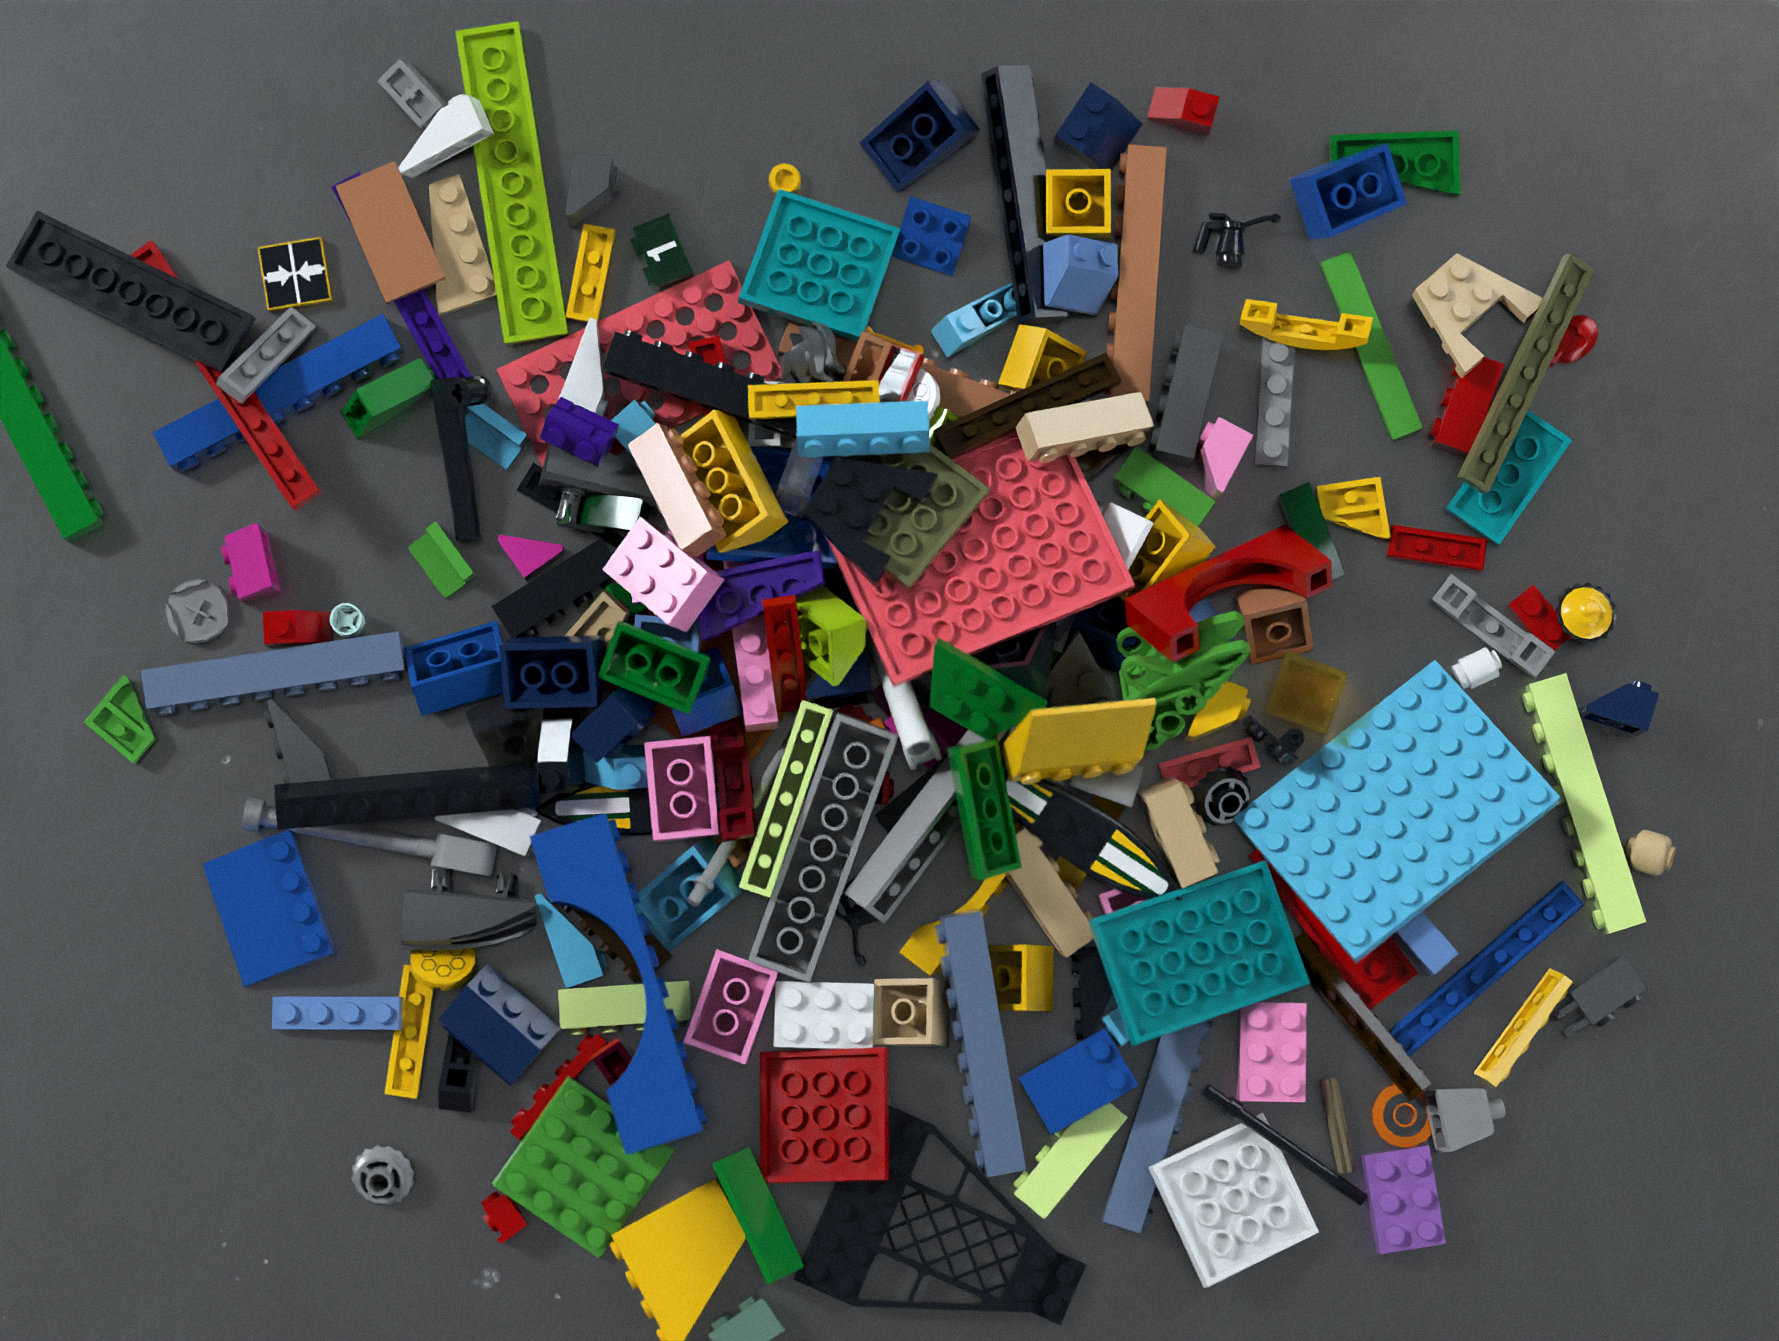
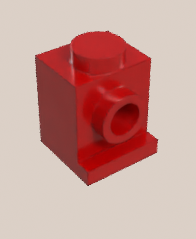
M495 1191L480 1202L486 1212L483 1219L493 1233L499 1230L502 1236L497 1238L500 1244L505 1243L530 1224L512 1198L504 1193L499 1195Z

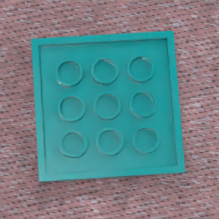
M778 189L741 289L738 303L812 328L813 321L825 324L834 335L858 342L862 331L865 332L901 228Z

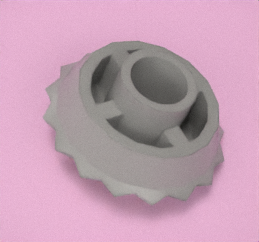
M377 1145L373 1149H365L362 1155L356 1157V1164L351 1167L353 1172L351 1180L355 1184L356 1191L363 1196L364 1200L371 1201L375 1205L384 1204L389 1206L392 1203L401 1202L403 1197L409 1195V1190L414 1184L412 1179L414 1171L410 1168V1160L404 1158L401 1151H394L390 1146L382 1148Z

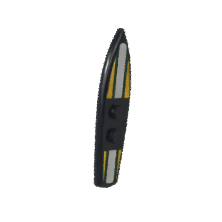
M1007 769L1004 771L1012 818L1072 865L1105 885L1139 898L1152 899L1179 890L1174 877L1161 858L1145 841L1121 822L1091 803L1046 779H1041L1034 784L1024 785L1021 781L1010 782ZM1182 896L1176 897L1174 899L1181 901Z
M715 776L716 795H717V806H718V816H719V810H721V807H720V798H719L718 779H717V776ZM585 782L586 785L571 793H558L536 808L538 814L563 826L606 813L608 820L615 819L620 836L653 834L648 787L615 790Z

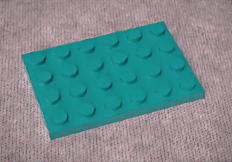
M1266 860L1088 921L1132 1046L1310 984ZM1182 896L1181 901L1174 899L1176 897Z

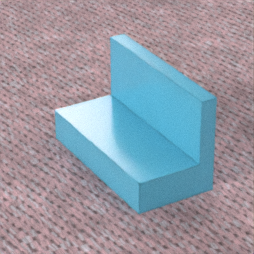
M485 404L468 406L469 413L465 419L469 444L502 468L508 470L530 440L529 437Z

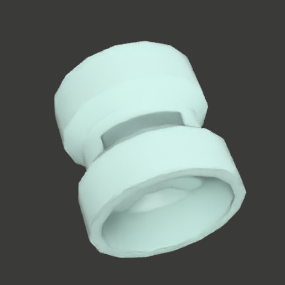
M342 603L336 606L330 615V624L333 630L342 637L355 638L364 631L366 625L365 617L355 605Z

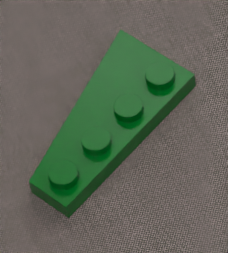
M1459 130L1329 135L1330 162L1388 143L1400 183L1460 195Z

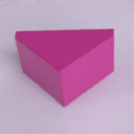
M500 534L498 536V542L526 581L561 558L565 552V548L561 544Z

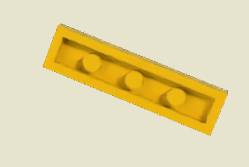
M879 380L748 385L749 420L797 418L796 406L880 403Z
M405 964L399 997H403L402 1030H394L384 1094L418 1099L435 987L432 986V989L424 987L414 978L411 966Z
M1549 968L1476 1068L1474 1074L1494 1087H1497L1500 1082L1504 1081L1508 1077L1511 1067L1517 1058L1527 1051L1530 1040L1539 1029L1545 1026L1549 1019V1014L1554 1007L1566 997L1568 988L1573 981L1564 974Z

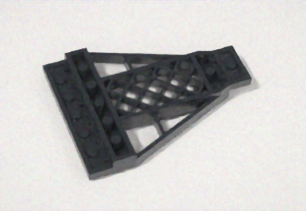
M889 1105V1180L835 1183L802 1258L804 1267L797 1270L793 1280L851 1306L1032 1312L1061 1325L1086 1268V1264L1057 1252L933 1124ZM929 1134H934L965 1166L955 1192L952 1195L948 1196L914 1181L911 1177ZM969 1172L1016 1218L1015 1224L1008 1223L959 1200V1193ZM906 1185L918 1190L902 1197ZM924 1193L948 1204L930 1210ZM921 1194L927 1212L909 1219L902 1201ZM899 1203L906 1220L888 1227ZM954 1206L978 1217L961 1224ZM951 1207L957 1226L939 1232L932 1214ZM929 1216L936 1234L917 1240L911 1222ZM984 1220L1008 1231L991 1237ZM981 1221L987 1239L969 1245L962 1227ZM908 1224L914 1242L896 1249L889 1231ZM959 1229L966 1247L947 1254L941 1236ZM885 1233L892 1250L881 1245ZM1014 1233L1026 1238L1021 1250ZM1011 1234L1017 1252L999 1259L992 1241ZM938 1238L944 1256L926 1262L919 1244ZM989 1242L996 1260L977 1267L971 1249ZM916 1246L922 1263L898 1252ZM968 1251L974 1269L956 1276L949 1258ZM884 1254L918 1271L917 1279L907 1301L861 1300L858 1297L876 1255ZM1018 1256L1007 1280L1001 1262ZM946 1259L952 1277L929 1267V1265ZM998 1264L1004 1282L986 1289L979 1271ZM976 1273L982 1290L958 1279ZM925 1275H931L980 1297L982 1301L980 1304L915 1302L913 1299L922 1278ZM1005 1286L1000 1298L989 1293Z

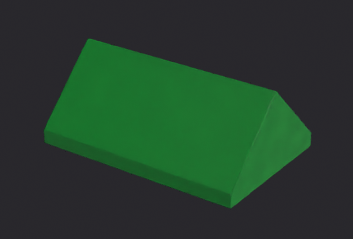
M618 620L598 678L689 714L708 672L710 657Z

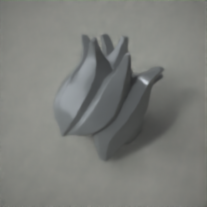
M813 321V328L799 326L801 334L791 333L789 335L794 347L780 358L782 369L780 380L791 374L796 383L837 382L833 377V372L845 373L846 366L837 361L836 340L834 333L829 327Z

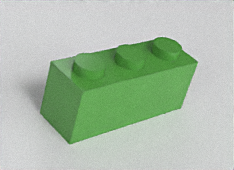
M1137 446L1133 449L1112 481L1117 485L1115 490L1130 500L1134 496L1144 503L1141 507L1147 513L1161 499L1197 527L1200 526L1216 502Z

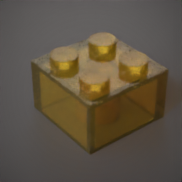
M1286 651L1262 716L1324 737L1327 735L1348 672Z

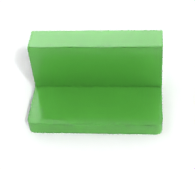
M435 521L425 528L427 533L409 545L408 549L442 596L448 598L477 576Z

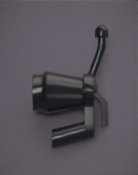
M1209 213L1211 220L1226 221L1202 222L1193 252L1204 253L1211 232H1221L1215 252L1217 265L1225 268H1239L1242 266V260L1245 258L1243 240L1245 228L1265 221L1279 223L1281 216L1279 214L1265 215L1242 223L1238 220H1232L1225 213Z
M853 878L845 884L840 897L847 916L840 914L838 908H836L835 914L839 919L846 921L852 929L855 961L858 966H864L866 959L859 951L858 930L863 925L878 922L879 920L858 904L851 908L848 901L849 897L844 894V891L854 880Z

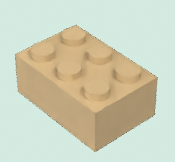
M1170 776L1138 790L1137 795L1167 867L1176 883L1181 888H1184L1217 874L1218 871L1215 864L1220 861L1214 846L1205 841L1202 835L1207 833L1200 814L1197 815L1196 811H1192L1190 804L1195 801L1189 786L1185 785L1183 781L1179 782L1173 776Z

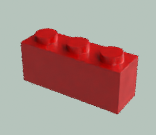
M1483 357L1482 361L1463 378L1455 370L1457 365H1454L1451 375L1456 377L1453 388L1447 387L1440 405L1446 408L1442 419L1436 417L1430 436L1435 438L1432 446L1464 458L1467 457L1485 420L1504 367L1503 363L1487 357Z

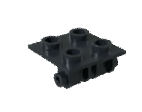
M1251 715L1242 722L1247 726L1244 731L1250 737L1252 736V739L1257 743L1263 740L1272 748L1269 751L1270 755L1282 765L1285 762L1292 765L1299 759L1294 753L1303 744L1305 739L1300 729L1292 728L1278 740Z

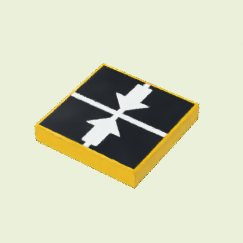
M322 237L258 247L269 312L333 301Z

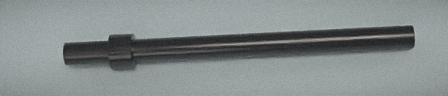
M1210 1084L1205 1087L1202 1095L1222 1108L1221 1112L1232 1120L1236 1118L1358 1205H1362L1367 1198L1366 1193L1243 1108V1103L1233 1096L1229 1098Z

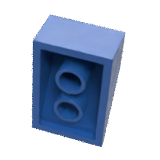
M1388 143L1323 164L1290 178L1309 239L1330 238L1407 204Z
M1106 1028L1019 1077L1020 1082L1051 1135L1139 1086Z

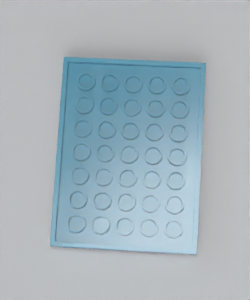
M1434 660L1249 804L1242 812L1240 811L1233 817V820L1346 953L1357 963L1561 802V797L1442 666Z

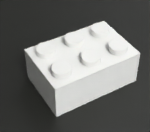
M776 981L774 1047L814 1049L872 1048L874 984Z

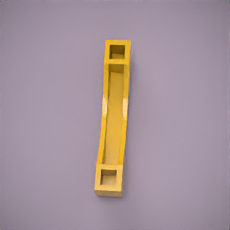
M1013 819L1014 829L1018 826H1022L1015 819ZM1005 873L985 879L974 896L954 913L978 909L982 911V916L984 917L990 909L985 904L993 893L999 896L1010 882L1005 878ZM939 920L918 926L899 952L900 955L928 976H931L933 972H936L938 975L942 973L941 957H945L943 944H938L935 932V925L940 924Z

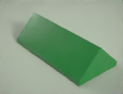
M998 738L948 747L947 751L971 877L977 880H984L1022 868Z
M750 1147L713 1163L712 1165L767 1285L803 1268L804 1265Z

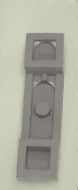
M1450 574L1431 600L1481 642L1521 670L1536 678L1555 651L1530 632L1526 633L1476 595L1477 592L1453 574Z

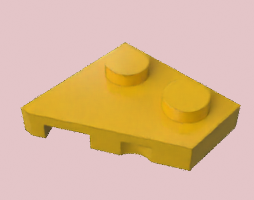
M1381 477L1316 486L1317 501L1325 521L1383 540L1390 539Z

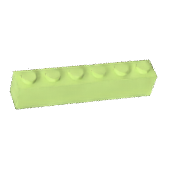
M802 700L739 888L769 898L771 897L833 710Z

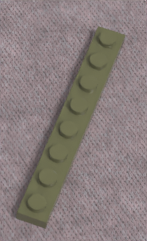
M1572 254L1563 255L1457 476L1458 479L1481 494L1489 492L1595 271Z

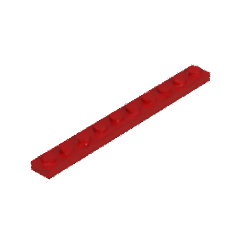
M152 240L130 255L178 278ZM193 360L291 508L296 512L322 493L256 393L253 392L241 404L216 385L222 373Z

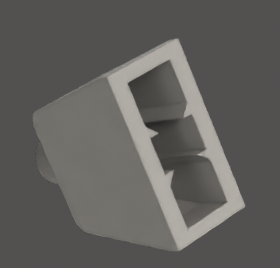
M1484 1088L1438 1089L1423 1092L1436 1153L1455 1151L1493 1135L1494 1126L1492 1120L1504 1118L1505 1106L1502 1100L1494 1099L1488 1101Z

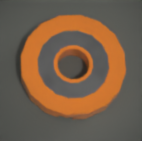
M1392 1084L1383 1089L1375 1099L1371 1111L1372 1124L1377 1134L1387 1143L1400 1148L1415 1147L1426 1141L1432 1134L1423 1092L1410 1102L1395 1084ZM1403 1105L1410 1107L1413 1111V1119L1406 1125L1400 1124L1395 1116L1396 1110Z

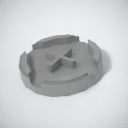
M195 579L186 581L173 590L166 604L165 613L167 623L175 635L185 642L203 644L209 643L222 635L229 625L231 608L230 601L222 589L212 582Z

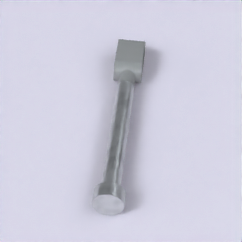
M248 797L243 813L242 829L259 832L262 826L277 829L276 810L266 807L265 800ZM356 824L282 829L432 859L431 866L485 877H492L498 845L445 834L437 833V838L434 840Z

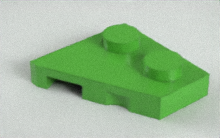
M126 675L119 679L83 722L133 764L138 762L156 740L133 685Z

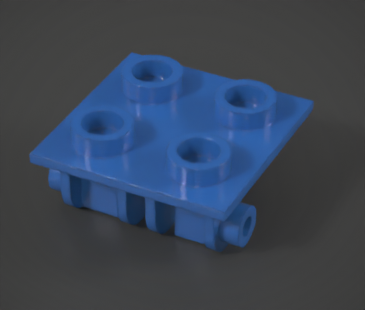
M910 196L892 256L953 276L965 235L970 226L971 216Z

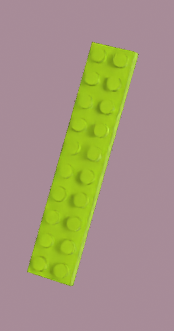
M519 21L455 31L465 95L468 94L480 101L494 132L493 135L474 144L473 147L504 344L506 346L568 336Z

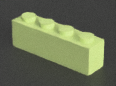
M690 981L665 982L669 997L663 999L666 1010L673 1009L678 1028L686 1027V1021H691ZM643 984L558 990L560 1028L568 1029V1035L588 1034V1028L601 1027V1033L621 1032L620 1025H633L634 1031L644 1030L646 999Z
M1109 1102L1054 1133L1059 1138L1051 1148L1045 1144L1034 1157L1037 1165L1030 1173L1024 1170L1013 1183L1017 1188L1013 1194L1045 1219L1128 1117Z

